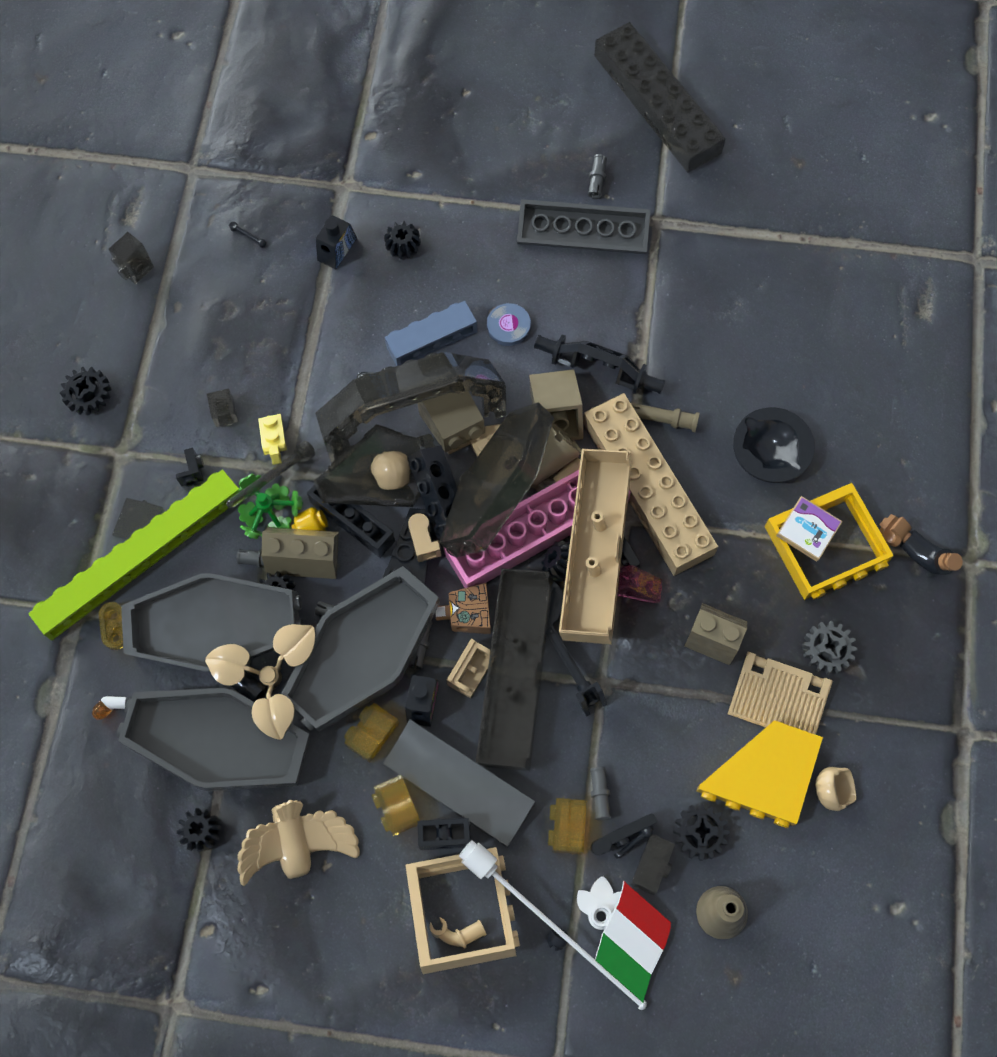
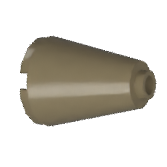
M548 421L545 424L520 469L522 473L521 479L530 486L532 484H540L579 457L582 452L581 447L574 440L571 441L567 437L568 434L553 422Z
M726 886L712 887L701 895L696 905L699 926L706 934L713 938H733L744 929L747 923V905L743 897L732 888Z

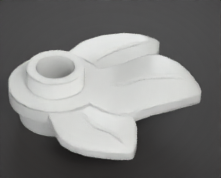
M600 877L593 884L590 892L578 891L577 904L580 910L588 915L589 922L594 928L604 930L619 901L621 891L613 893V889L606 878ZM604 912L606 915L605 921H598L596 914Z

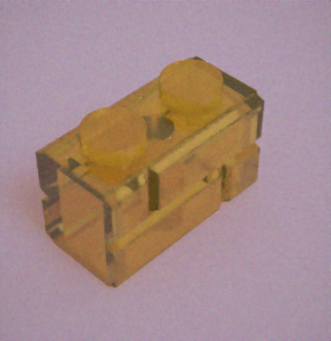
M556 798V805L551 804L550 820H554V830H549L548 846H553L552 852L583 855L586 800Z

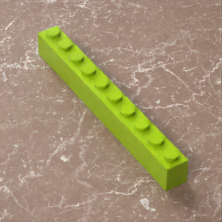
M223 469L220 472L213 473L205 483L191 489L186 497L175 501L163 514L156 515L143 529L141 528L133 532L131 537L124 543L117 544L105 557L95 560L86 571L76 574L70 583L56 589L47 600L37 603L33 610L28 613L48 639L54 640L241 500L243 495L239 492V488Z

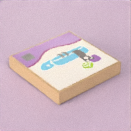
M801 496L776 536L817 562L842 521Z

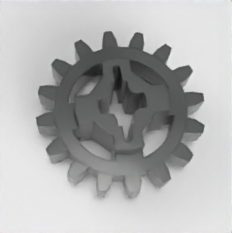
M830 621L827 627L823 622H820L818 629L813 626L809 630L811 634L807 633L804 637L808 642H804L802 648L808 651L803 656L804 658H811L808 665L816 664L817 672L824 668L826 675H829L832 669L836 674H839L841 667L846 670L850 666L848 662L855 660L852 654L857 651V648L851 646V644L856 639L848 637L851 632L850 630L842 631V624H839L836 628L833 621ZM819 636V644L814 647V641ZM827 645L828 647H833L834 650L832 651L830 648L826 649L825 646ZM845 649L844 657L840 660V651Z

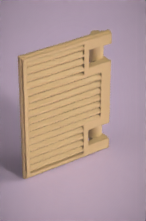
M747 652L728 715L763 727H767L775 720L816 735L833 681ZM752 666L764 668L763 674L751 671ZM809 684L821 688L819 694L809 691Z

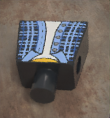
M333 215L325 221V225L316 237L317 261L331 268H338L357 239L351 224Z

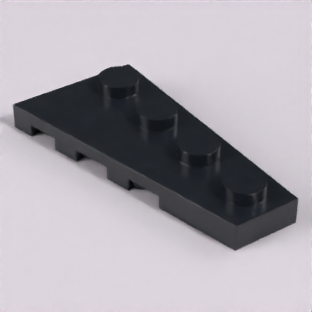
M409 509L383 578L403 566L425 585L428 560L418 562L408 521L414 514L421 513L427 516L431 539L432 524L426 509Z

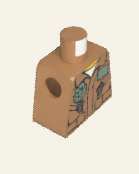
M486 584L450 592L449 605L438 606L436 620L451 619V628L454 632L491 634Z

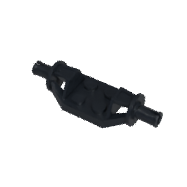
M563 334L557 342L538 335L535 341L534 349L552 354V364L554 365L559 362L574 368L577 366L582 354V358L589 361H604L603 365L608 368L616 369V367H620L615 384L633 389V394H637L642 387L661 394L665 380L647 375V365L643 364L640 369L628 355L589 341L565 343L566 335ZM574 352L572 360L561 357V354ZM625 372L635 381V383L623 379Z

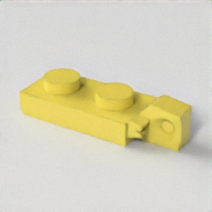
M281 414L259 418L264 455L270 454L273 465L282 463L280 452L287 450Z

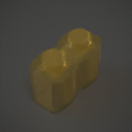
M375 703L363 709L359 716L360 722L356 727L351 726L344 736L346 747L369 763L375 758L399 724L397 718Z
M402 775L373 786L375 793L371 796L376 808L382 807L385 816L381 817V821L386 832L391 830L393 836L417 826V821H420Z

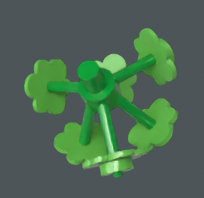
M250 474L239 481V492L247 497L254 494L257 497L255 500L256 506L253 502H248L246 505L242 504L238 507V512L241 514L239 519L247 525H240V528L245 530L244 535L250 539H258L259 536H262V532L256 529L258 524L263 521V513H268L273 520L268 524V527L290 529L292 519L290 517L284 518L283 516L277 518L272 509L274 507L277 510H282L285 506H291L293 516L297 517V512L302 509L303 505L301 496H298V491L293 490L290 501L288 496L289 488L287 486L280 487L278 483L272 485V488L266 489L264 494L259 492L263 482L261 475L255 476V474Z

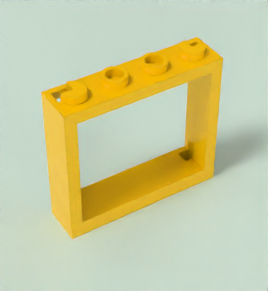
M852 483L815 498L810 502L823 510L845 502L876 555V559L811 587L788 544L776 536L792 509L769 518L765 525L766 531L804 600L810 597L813 600L818 599L826 594V590L831 588L838 590L847 585L846 581L853 578L855 581L863 579L868 575L867 572L871 570L881 571L889 566L888 562L894 556Z

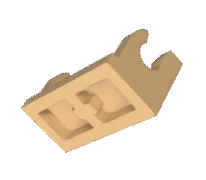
M471 639L447 679L448 686L471 698L495 658L491 654L492 651Z

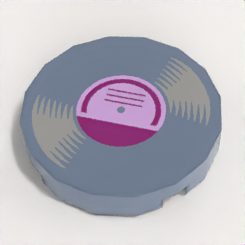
M506 303L499 305L487 317L489 336L497 341L498 344L504 346L520 344L530 333L531 320L529 314L523 307L516 304Z

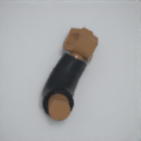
M891 514L879 524L881 527L879 531L888 545L896 547L901 543L900 547L918 565L930 573L947 575L961 568L963 560L958 553L935 546L916 530L910 533L912 527L904 517L898 518Z

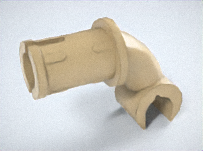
M440 918V922L443 925L442 930H435L430 922V931L435 938H440L449 945L463 947L464 949L467 948V944L486 935L480 920L460 931L456 929L455 932L448 929L446 921Z

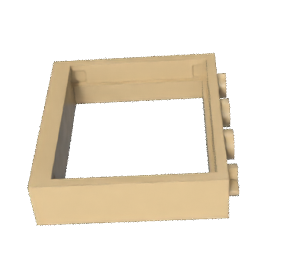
M497 847L489 848L487 850L497 858L495 864L498 867L495 871L502 877L501 871L506 870L503 855L498 856ZM459 854L406 864L419 962L423 974L516 956L515 947L520 946L517 930L512 931L510 921H515L513 905H507L506 896L510 895V891L494 878L506 945L431 959L419 878L468 869L462 863L463 860L459 857Z

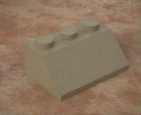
M268 527L262 532L261 555L266 574L268 572L275 575L279 571L281 575L337 579L339 532Z

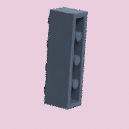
M465 301L454 303L441 312H434L421 321L410 323L408 327L390 332L385 337L386 347L397 368H400L477 333V321Z

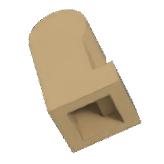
M421 513L412 515L408 524L418 562L440 557L441 551L438 541L431 542L429 536L430 525L427 516Z

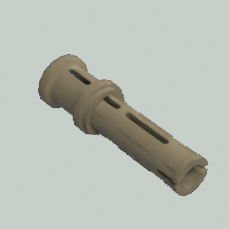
M634 402L631 403L641 419L671 424V427L674 429L680 427L690 429L693 433H696L699 412L692 414L682 412L679 408L671 411Z

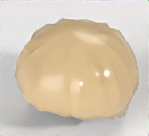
M389 451L378 454L373 459L371 472L380 488L394 490L402 488L409 483L411 469L406 454L399 451Z
M827 767L819 773L815 784L816 792L821 804L825 808L840 811L856 801L855 784L850 769Z

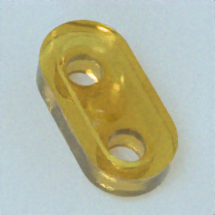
M108 602L99 610L101 639L103 644L109 649L119 650L123 648L122 610L118 603ZM117 613L114 619H110L111 614ZM119 635V640L113 642V637Z

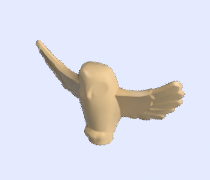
M289 800L287 803L277 805L272 808L274 823H268L267 825L259 824L256 829H249L246 833L247 838L243 840L242 849L238 853L239 863L237 870L240 874V883L242 886H245L251 877L263 866L279 860L283 872L289 879L304 876L309 873L311 868L310 853L315 851L330 850L357 858L360 855L358 838L354 834V828L346 824V820L343 817L337 816L334 810L325 813L317 811L314 815L309 813L306 816H300L303 807L301 801Z

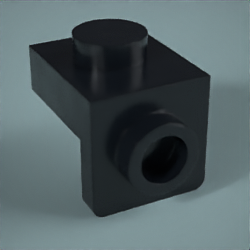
M193 447L184 450L188 471L176 474V479L181 486L190 487L200 481H204L201 468H204V462L201 454L197 455Z

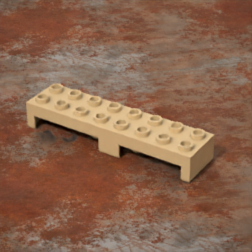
M625 393L584 412L583 425L598 450L630 451L632 467L629 502L673 576L714 556L718 545Z
M582 449L559 634L563 641L612 645L632 467L630 451Z

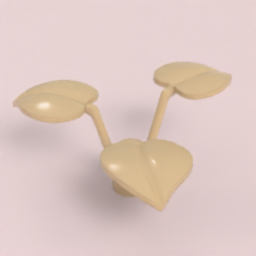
M296 624L287 625L279 629L274 636L273 647L281 655L275 667L266 666L261 671L246 666L250 659L249 652L236 644L220 646L211 651L206 657L205 662L212 676L223 685L232 686L238 684L244 678L246 670L259 675L260 681L269 687L266 694L267 699L262 698L254 702L252 718L256 726L263 733L274 739L282 740L287 729L293 721L295 712L292 701L285 695L276 694L271 697L272 691L282 680V675L279 671L282 660L285 659L286 663L293 667L303 664L310 657L314 648L315 629L312 625Z

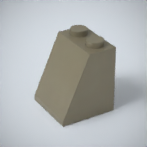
M456 368L415 387L419 415L438 443L442 445L445 453L452 449H457L462 444L472 439H477L485 433L484 419Z
M574 369L529 375L537 438L545 424L549 421L563 429L571 441L583 439V407Z
M702 603L684 647L730 665L746 633L747 621Z

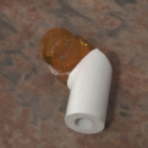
M103 697L93 707V718L101 720L107 717L114 709H125L128 697Z

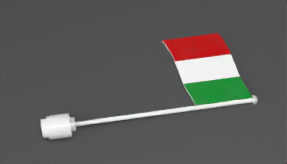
M471 840L459 854V857L469 870L480 879L484 876L489 878L491 875L639 1005V1010L646 1008L647 1003L644 998L650 977L666 946L670 933L671 922L623 881L619 901L602 933L594 959L495 871L498 866L495 864L497 858L479 842L476 844Z

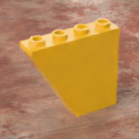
M774 720L697 787L696 792L702 793L701 797L712 802H715L716 799L726 802L725 806L737 811H740V808L750 811L749 815L759 819H764L765 816L774 819V824L784 828H789V825L794 826L797 824L823 737Z

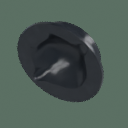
M768 407L755 410L742 419L734 434L733 449L738 463L748 474L764 482L784 483L799 477L807 470L814 457L815 441L810 428L798 415L786 409Z

